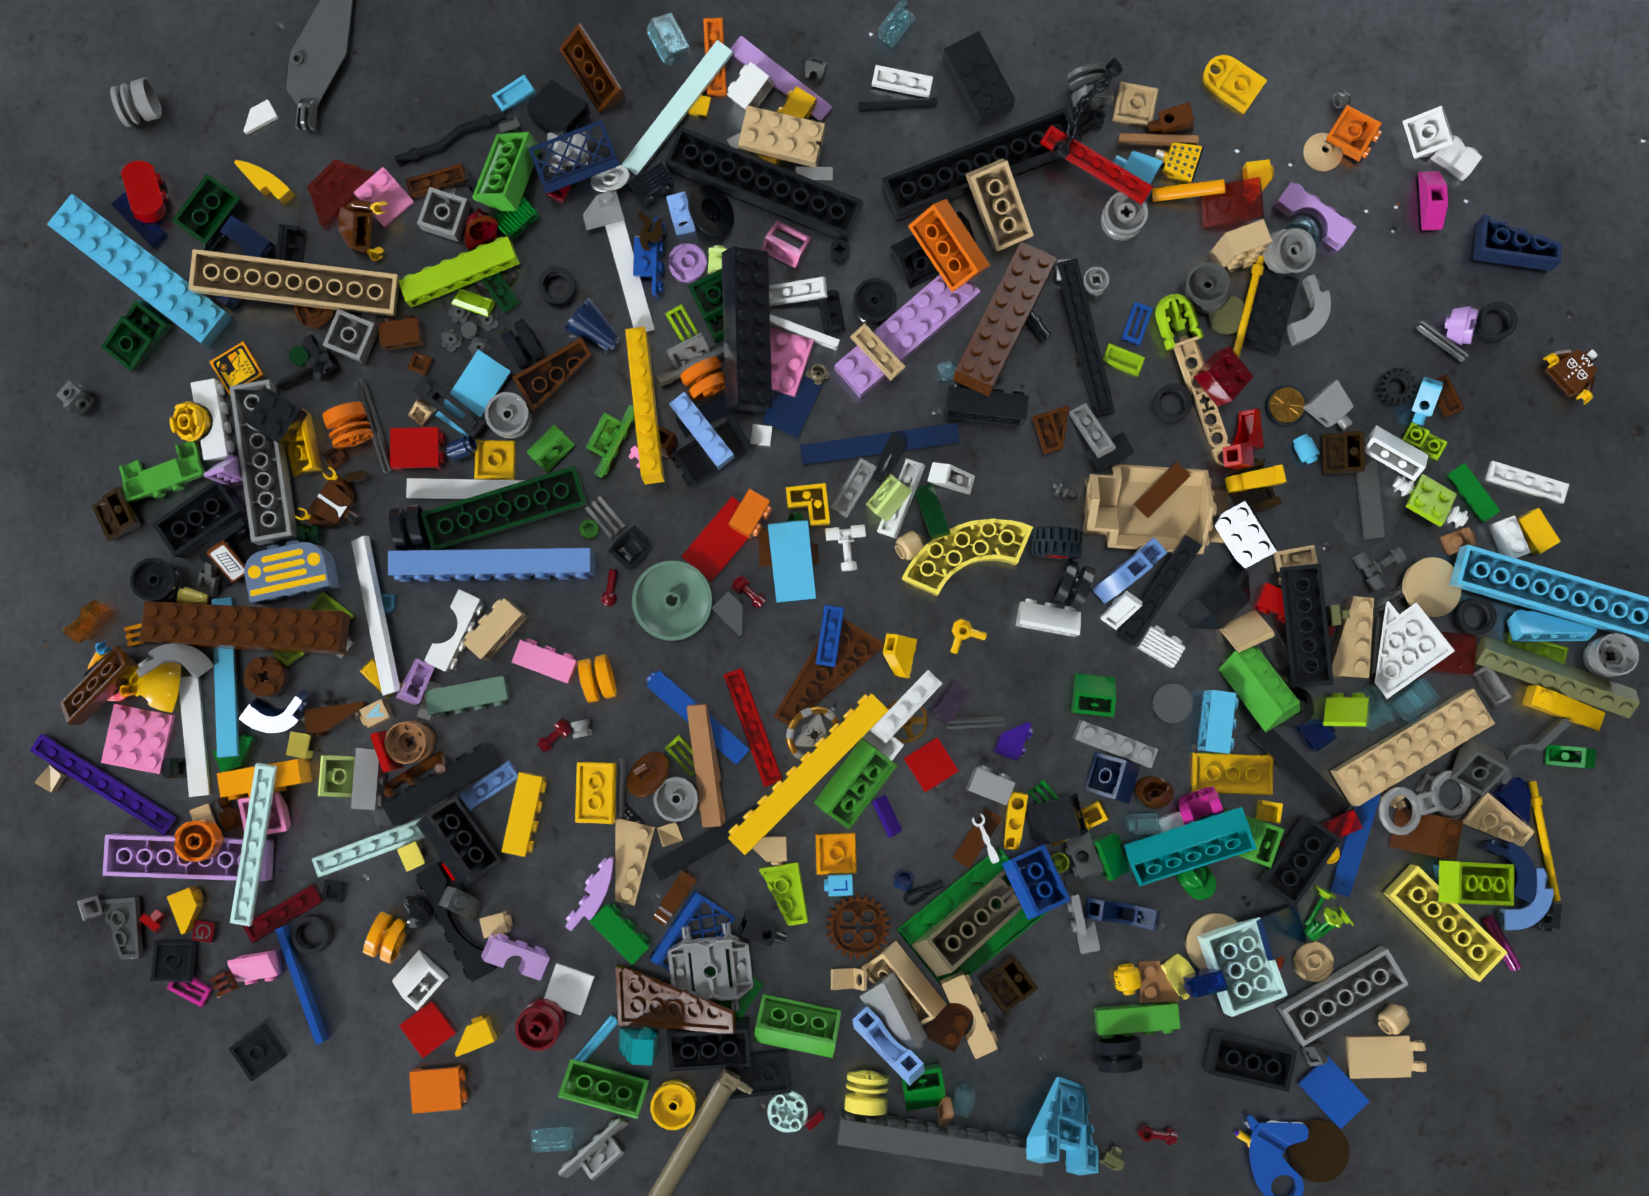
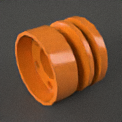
M362 402L344 403L330 408L322 414L326 428L335 429L329 433V438L333 439V448L353 447L373 437L372 429H368L370 428V423L362 421L367 416Z

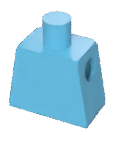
M1132 151L1128 160L1117 154L1113 162L1151 184L1163 161Z
M1423 377L1412 411L1415 412L1412 422L1424 425L1426 417L1432 416L1444 382ZM1422 401L1429 402L1428 406L1421 405Z

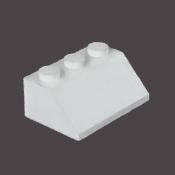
M1025 599V602L1021 601L1019 604L1016 626L1076 637L1080 635L1081 612H1077L1075 608L1070 606L1060 609L1056 608L1057 604L1045 602V605H1039L1036 600Z

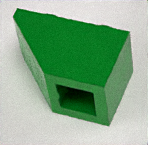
M245 734L239 737V756L218 758L217 750L213 751L220 772L233 771L247 766L257 743V736Z

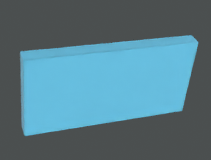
M477 350L449 394L482 419L489 400L500 392L512 371L480 350ZM445 399L442 406L462 421L466 414ZM438 411L436 413V417H438L439 419H441L442 421H444L445 423H447L467 437L470 436L464 430L458 427L455 423H453L450 419L444 416L441 412Z
M808 519L768 523L776 602L815 599L816 591Z

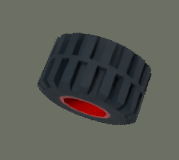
M1036 527L1032 529L1031 554L1050 559H1077L1081 557L1083 532L1069 527Z

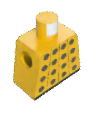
M1174 142L1169 147L1168 152L1157 149L1154 158L1160 159L1164 163L1162 175L1180 184L1193 183L1204 147Z

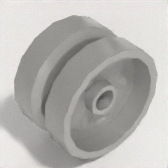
M1117 192L1110 197L1102 211L1100 220L1102 229L1114 240L1125 241L1132 239L1138 235L1147 220V204L1144 201L1141 205L1123 193Z
M1293 228L1279 230L1270 235L1272 243L1267 247L1268 250L1263 252L1264 261L1270 270L1280 274L1299 273L1312 265L1316 254V246L1310 233L1303 229Z
M502 392L489 400L485 408V419L487 425L497 435L505 439H517L523 437L530 430L533 423V413L529 405L519 395L512 392Z
M680 776L666 779L660 788L655 791L653 797L654 807L658 814L665 820L672 822L683 821L694 814L699 805L696 785L688 778ZM675 795L680 797L679 802H673Z

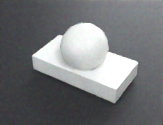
M1126 591L1123 595L1115 597L1112 605L1101 614L1100 619L1116 630L1142 606V601Z

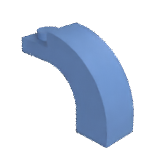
M1535 867L1537 887L1532 903L1524 901L1516 907H1498V925L1501 929H1525L1536 924L1545 916L1551 906L1554 890L1545 887L1548 880L1545 868Z

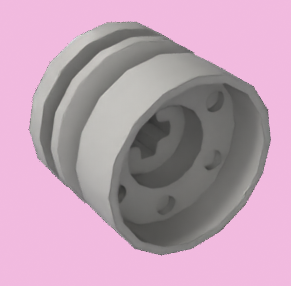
M146 77L131 81L130 87L126 83L111 87L110 94L113 106L121 122L126 127H131L134 123L137 125L142 123V117L148 122L162 116L157 94Z
M1614 633L1594 639L1588 643L1583 652V661L1586 669L1591 674L1608 679L1628 674L1635 669L1639 661V651L1631 638L1624 634Z

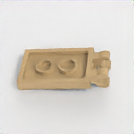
M1408 1035L1346 1036L1348 1078L1350 1079L1411 1077V1071L1427 1072L1426 1063L1414 1061L1413 1051H1426L1425 1042H1422V1040L1410 1041Z

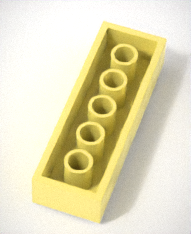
M1410 864L1383 894L1471 979L1480 982L1508 952L1457 903L1439 902V886L1419 866Z

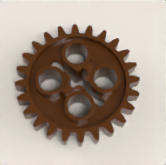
M857 893L856 899L849 896L848 901L842 897V904L840 905L835 902L834 904L837 909L829 910L833 917L828 916L826 918L831 922V924L825 926V928L831 929L826 935L828 937L833 936L830 944L836 943L835 951L841 948L842 956L848 952L849 959L853 957V954H856L857 960H860L861 954L868 959L869 952L875 956L874 949L877 948L881 951L880 943L887 944L884 936H890V933L885 931L891 928L890 924H885L886 921L890 920V917L883 916L887 910H880L879 908L882 903L879 902L875 905V897L869 901L867 894L864 895L863 899H860V895ZM851 911L854 914V918L851 921H845L842 918L844 912ZM871 911L874 914V918L871 921H865L862 917L864 912ZM859 921L861 925H876V928L862 927L860 931H856L854 927L840 928V925H856V922ZM869 931L874 934L872 941L867 942L863 939L865 932ZM851 932L854 938L852 941L846 942L842 938L843 934Z

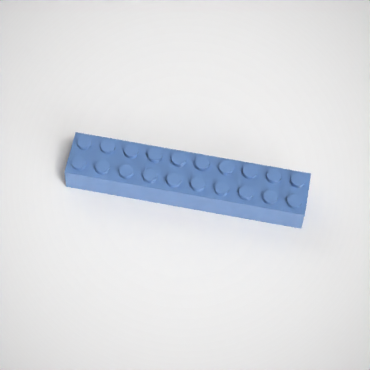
M591 548L388 551V575L400 582H411V578L424 582L431 581V578L439 581H451L453 577L459 579V581H471V577H475V579L480 581H489L491 577L499 580H511V577L519 578V580H531V576H535L539 580H550L551 576L562 580L570 579V576H575L578 579H590V576L596 575L595 551Z

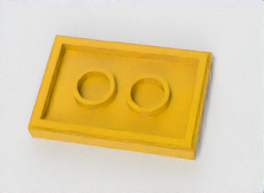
M577 762L575 823L615 824L617 763Z

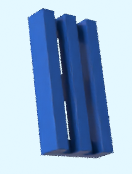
M1138 302L1133 303L1121 340H1127L1129 343H1135L1138 346L1141 345L1153 311L1152 307ZM1138 307L1140 308V310L1135 321L1131 336H1127L1134 314ZM1144 310H1147L1139 337L1136 339L1134 337Z

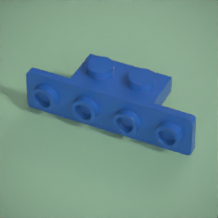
M654 217L653 230L655 221L659 219V217ZM662 222L661 225L665 234V224ZM634 236L633 276L652 277V295L656 298H661V293L664 291V283L661 281L662 273H664V262L662 261V254L665 252L664 242H662V239L655 243L649 241L648 247L651 250L646 251L641 247L640 238Z

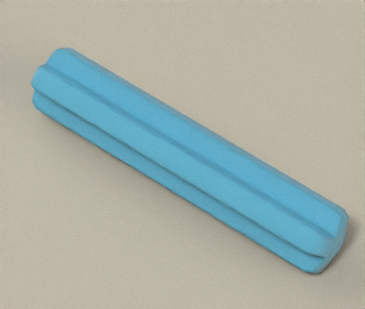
M610 1015L574 1060L585 1063L618 1024V1018Z

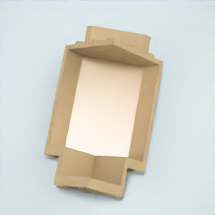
M1113 464L1110 475L1090 474L1089 478L1085 480V519L1082 532L1084 534L1106 535L1107 548L1139 550L1152 537H1155L1167 552H1173L1183 535L1186 534L1203 545L1197 553L1203 554L1205 546H1208L1209 542L1225 543L1215 528L1212 517L1228 509L1227 487H1212V478H1209L1208 470L1185 469L1191 476L1147 518L1133 503L1169 467Z

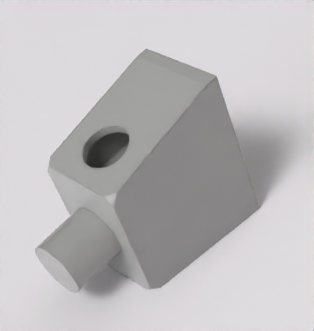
M1338 380L1327 384L1303 406L1309 414L1325 427L1338 423L1345 430L1353 423L1346 415L1353 408V404Z

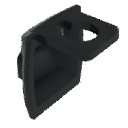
M634 525L613 543L608 552L628 570L644 557L651 544L648 537Z

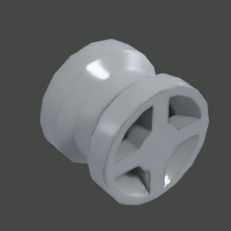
M590 719L571 722V727L574 728L573 739L593 735L589 727Z

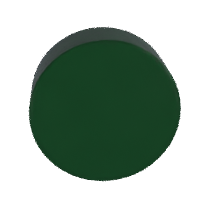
M299 345L293 347L289 352L290 361L297 366L306 365V359L311 357L310 352H306L303 346Z

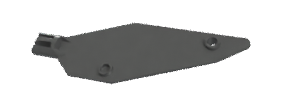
M320 0L290 52L286 90L297 104L295 129L315 130L318 105L347 55L353 0Z

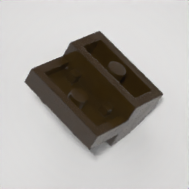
M1364 431L1322 434L1323 475L1356 474L1365 471Z
M116 487L103 495V499L91 505L108 541H113L127 532H133L141 525L131 503L126 501L122 487Z
M1014 955L996 964L990 972L979 980L1003 1013L1008 1012L1020 1001H1024L1039 989Z

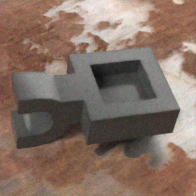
M206 561L205 570L199 571L196 589L213 597L218 594L221 577L217 576L216 573L220 568L214 561L213 563Z

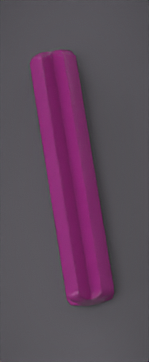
M1487 915L1482 921L1491 937L1508 952L1503 957L1506 964L1513 972L1519 970L1521 964L1493 915Z

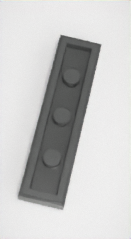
M1366 459L1365 471L1356 473L1363 540L1385 538L1377 460Z

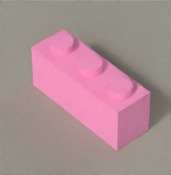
M529 638L526 641H519L512 663L571 684L578 665V661L574 660V655L566 652L560 655L555 653L557 649L547 645L544 648L537 646V641Z

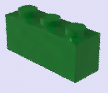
M607 903L589 923L633 965L651 946L649 943L650 939L643 932L639 933L635 929L636 925L629 918L625 919L620 914L622 911L614 903L612 905Z

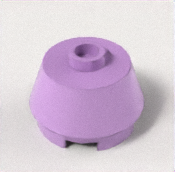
M1471 306L1453 309L1451 317H1447L1445 329H1448L1447 338L1461 346L1462 344L1471 345L1477 323L1478 310L1472 309Z

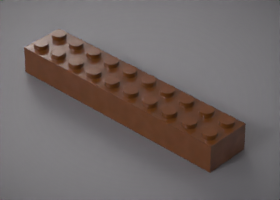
M145 601L140 641L149 645L180 643L202 648L346 655L350 615L344 611Z

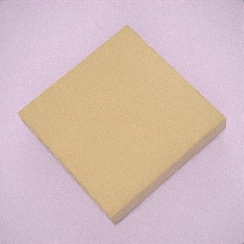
M1120 81L1112 121L1148 128L1147 122L1153 121L1158 88Z
M1256 610L1231 620L1223 628H1220L1222 634L1238 653L1275 636L1272 628Z

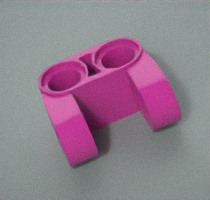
M1214 787L1197 790L1180 797L1178 800L1180 814L1185 825L1211 813L1218 815L1225 812Z

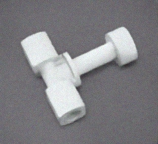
M865 524L853 525L849 529L839 530V527L825 529L826 541L838 540V544H843L845 562L841 563L842 571L857 570V561H852L850 543L854 542V538L866 537Z

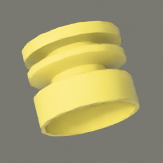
M870 1070L848 1072L847 1080L851 1082L846 1083V1088L855 1092L845 1095L844 1110L854 1114L869 1116L886 1114L888 1099L879 1094L888 1092L889 1088L886 1084L889 1083V1076Z

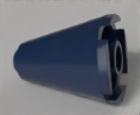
M588 297L563 327L567 331L580 338L582 337L584 340L606 351L609 348L613 350L619 343L617 339L618 333Z

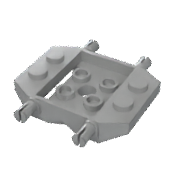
M726 922L722 923L723 935L718 937L692 939L690 926H686V929L685 926L681 927L682 941L668 949L671 985L709 1001L731 1000V1010L735 1011L736 1006V1011H739V999L754 986L749 941L732 935L730 922H727V929ZM726 949H729L733 984L731 988L729 985ZM689 953H691L695 991H693ZM712 966L715 968L716 973L714 975H707L704 969Z

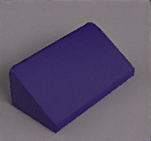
M882 795L872 800L888 837L891 838L901 832L902 828L887 796Z

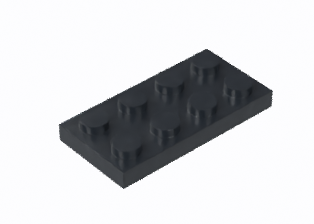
M1264 269L1263 275L1259 279L1242 346L1274 355L1279 354L1299 282L1298 278Z

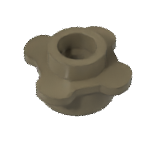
M815 364L811 367V370H807L806 376L813 379L816 385H820L824 379L830 377V373L824 365Z

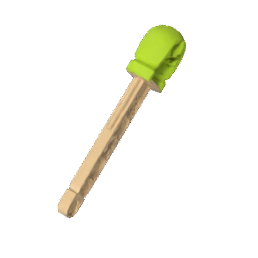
M1170 294L1162 298L1157 304L1155 311L1156 321L1161 336L1165 338L1164 345L1166 350L1174 349L1187 389L1193 396L1208 443L1213 448L1211 449L1213 458L1218 465L1224 466V462L1219 460L1218 455L1223 451L1222 447L1230 446V443L1227 444L1228 437L1218 407L1202 387H1196L1193 384L1194 375L1205 364L1198 344V340L1202 339L1204 335L1202 329L1198 327L1199 320L1191 301L1186 296ZM1188 321L1189 331L1193 338H1188L1186 335L1180 337L1179 343L1175 344L1174 334L1171 332L1170 327L1174 328L1177 332L1185 329L1184 324ZM1188 358L1196 359L1197 366L1195 368L1187 366ZM1202 395L1205 398H1209L1207 406L1208 408L1213 407V410L1203 413L1202 410H1205L1206 406L1204 403H1200ZM1208 414L1215 415V424L1209 425L1206 422ZM1216 432L1220 433L1223 437L1222 442L1219 444L1214 443L1212 440V435Z

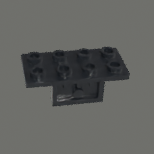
M239 518L208 543L212 548L224 539L241 561L246 564L247 560L256 552L267 550V546H280L285 541L257 545L251 542L248 520ZM207 551L200 556L204 564L206 561L213 563ZM221 569L216 573L217 576L221 577L220 585L222 587L232 583Z

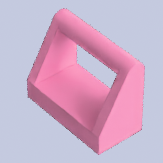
M777 220L766 235L761 251H768V255L796 269L812 237ZM777 229L804 242L801 248L798 249L775 237Z

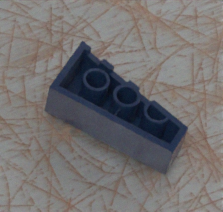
M1486 214L1476 223L1473 260L1552 271L1561 263L1562 243L1539 234H1530L1526 229H1517L1509 226L1505 221L1491 219V216Z

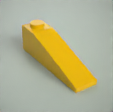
M1538 685L1527 687L1522 705L1559 718H1566L1570 722L1595 731H1600L1605 712Z

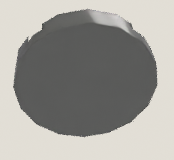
M1166 684L1160 687L1154 693L1152 699L1154 713L1160 720L1167 723H1179L1185 720L1190 715L1193 707L1189 691L1178 684Z

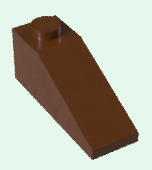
M363 701L305 709L306 734H313V737L326 736L327 731L334 730L360 712V709L368 706L369 702Z

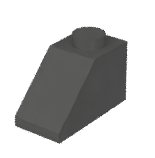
M728 591L712 609L741 637L743 635V605L741 604L743 600L735 592L731 594Z
M447 886L438 905L474 922L483 903L457 888Z

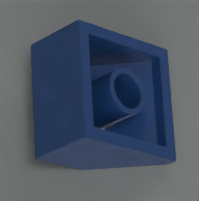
M1095 752L1084 790L1129 804L1140 765Z

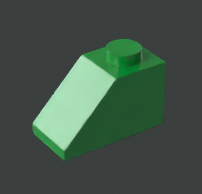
M1548 745L1546 747L1545 765L1595 769L1596 749Z

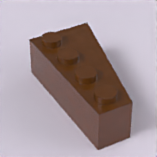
M581 337L512 378L532 412L536 413L593 355Z

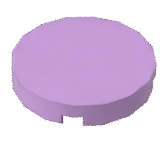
M681 243L670 252L668 267L673 277L685 283L695 282L706 272L707 258L704 251L696 244Z

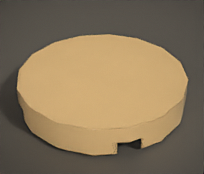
M1307 941L1306 944L1295 950L1292 957L1295 972L1304 980L1320 982L1332 973L1334 957L1331 950L1322 943Z

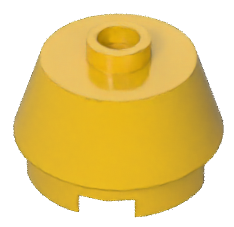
M190 401L183 402L174 407L176 410L173 417H170V427L172 432L177 433L181 439L194 441L209 432L212 419L206 408Z

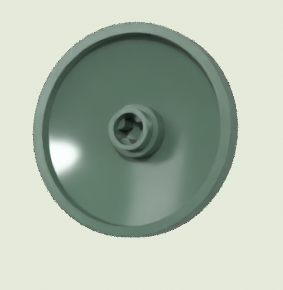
M664 561L648 568L637 580L632 594L633 612L638 623L649 634L662 640L678 641L696 634L705 625L712 610L713 599L708 581L695 567L681 561Z

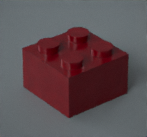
M1230 346L1214 352L1194 375V379L1217 407L1232 402L1254 377Z

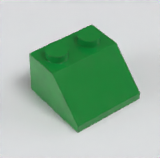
M1109 832L1092 839L1104 869L1102 875L1105 879L1112 881L1129 872L1128 866L1130 864L1127 854L1122 853L1121 847L1123 843L1119 835Z

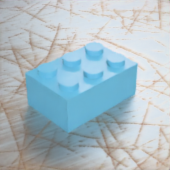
M1217 690L1204 691L1197 750L1230 754V750H1233L1234 738H1232V730L1236 728L1234 711L1237 710L1239 703L1236 693Z

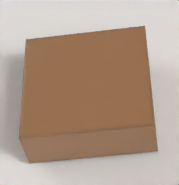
M944 1097L937 1107L940 1126L947 1127L954 1116L951 1097Z

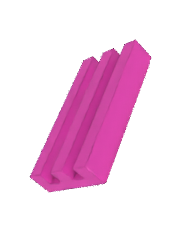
M194 977L193 982L189 983L204 990L205 993L188 983L177 984L202 997L201 1000L174 986V983L168 984V990L200 1007H204L206 1000L210 996L209 994L213 991L212 987Z

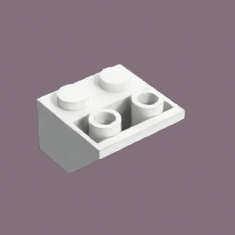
M418 950L392 982L401 997L418 1011L450 976L421 950Z

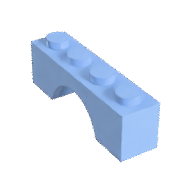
M685 392L669 403L672 411L691 432L719 470L735 458L731 450Z
M868 1006L852 1019L854 1029L909 1086L925 1072L924 1063L910 1049L904 1048L892 1037L882 1021Z

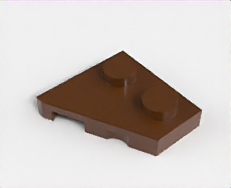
M1069 405L1032 416L1043 455L1064 448Z

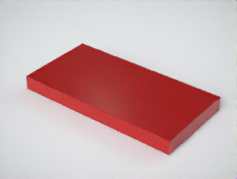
M733 496L681 556L686 562L699 570L711 583L749 539L732 529L729 525L730 520L740 505V502Z

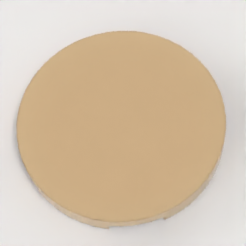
M1436 557L1421 559L1410 566L1402 582L1403 595H1405L1409 605L1412 606L1417 603L1428 617H1440L1451 612L1458 604L1462 591L1460 588L1449 585L1454 567L1447 561Z
M1209 913L1199 917L1191 924L1187 933L1185 947L1189 959L1197 968L1210 974L1197 936L1217 928L1238 923L1236 920L1224 914Z

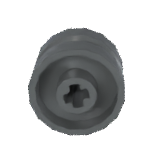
M1208 262L1195 266L1189 272L1186 279V297L1191 301L1197 312L1204 314L1215 313L1228 302L1231 283L1226 269L1219 264Z

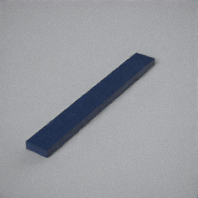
M957 423L895 431L906 442L904 451L960 443ZM893 432L800 445L803 466L880 455Z

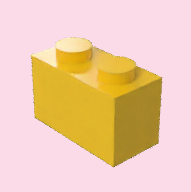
M1540 508L1530 510L1517 518V522L1531 552L1530 554L1533 556L1542 554L1561 542Z

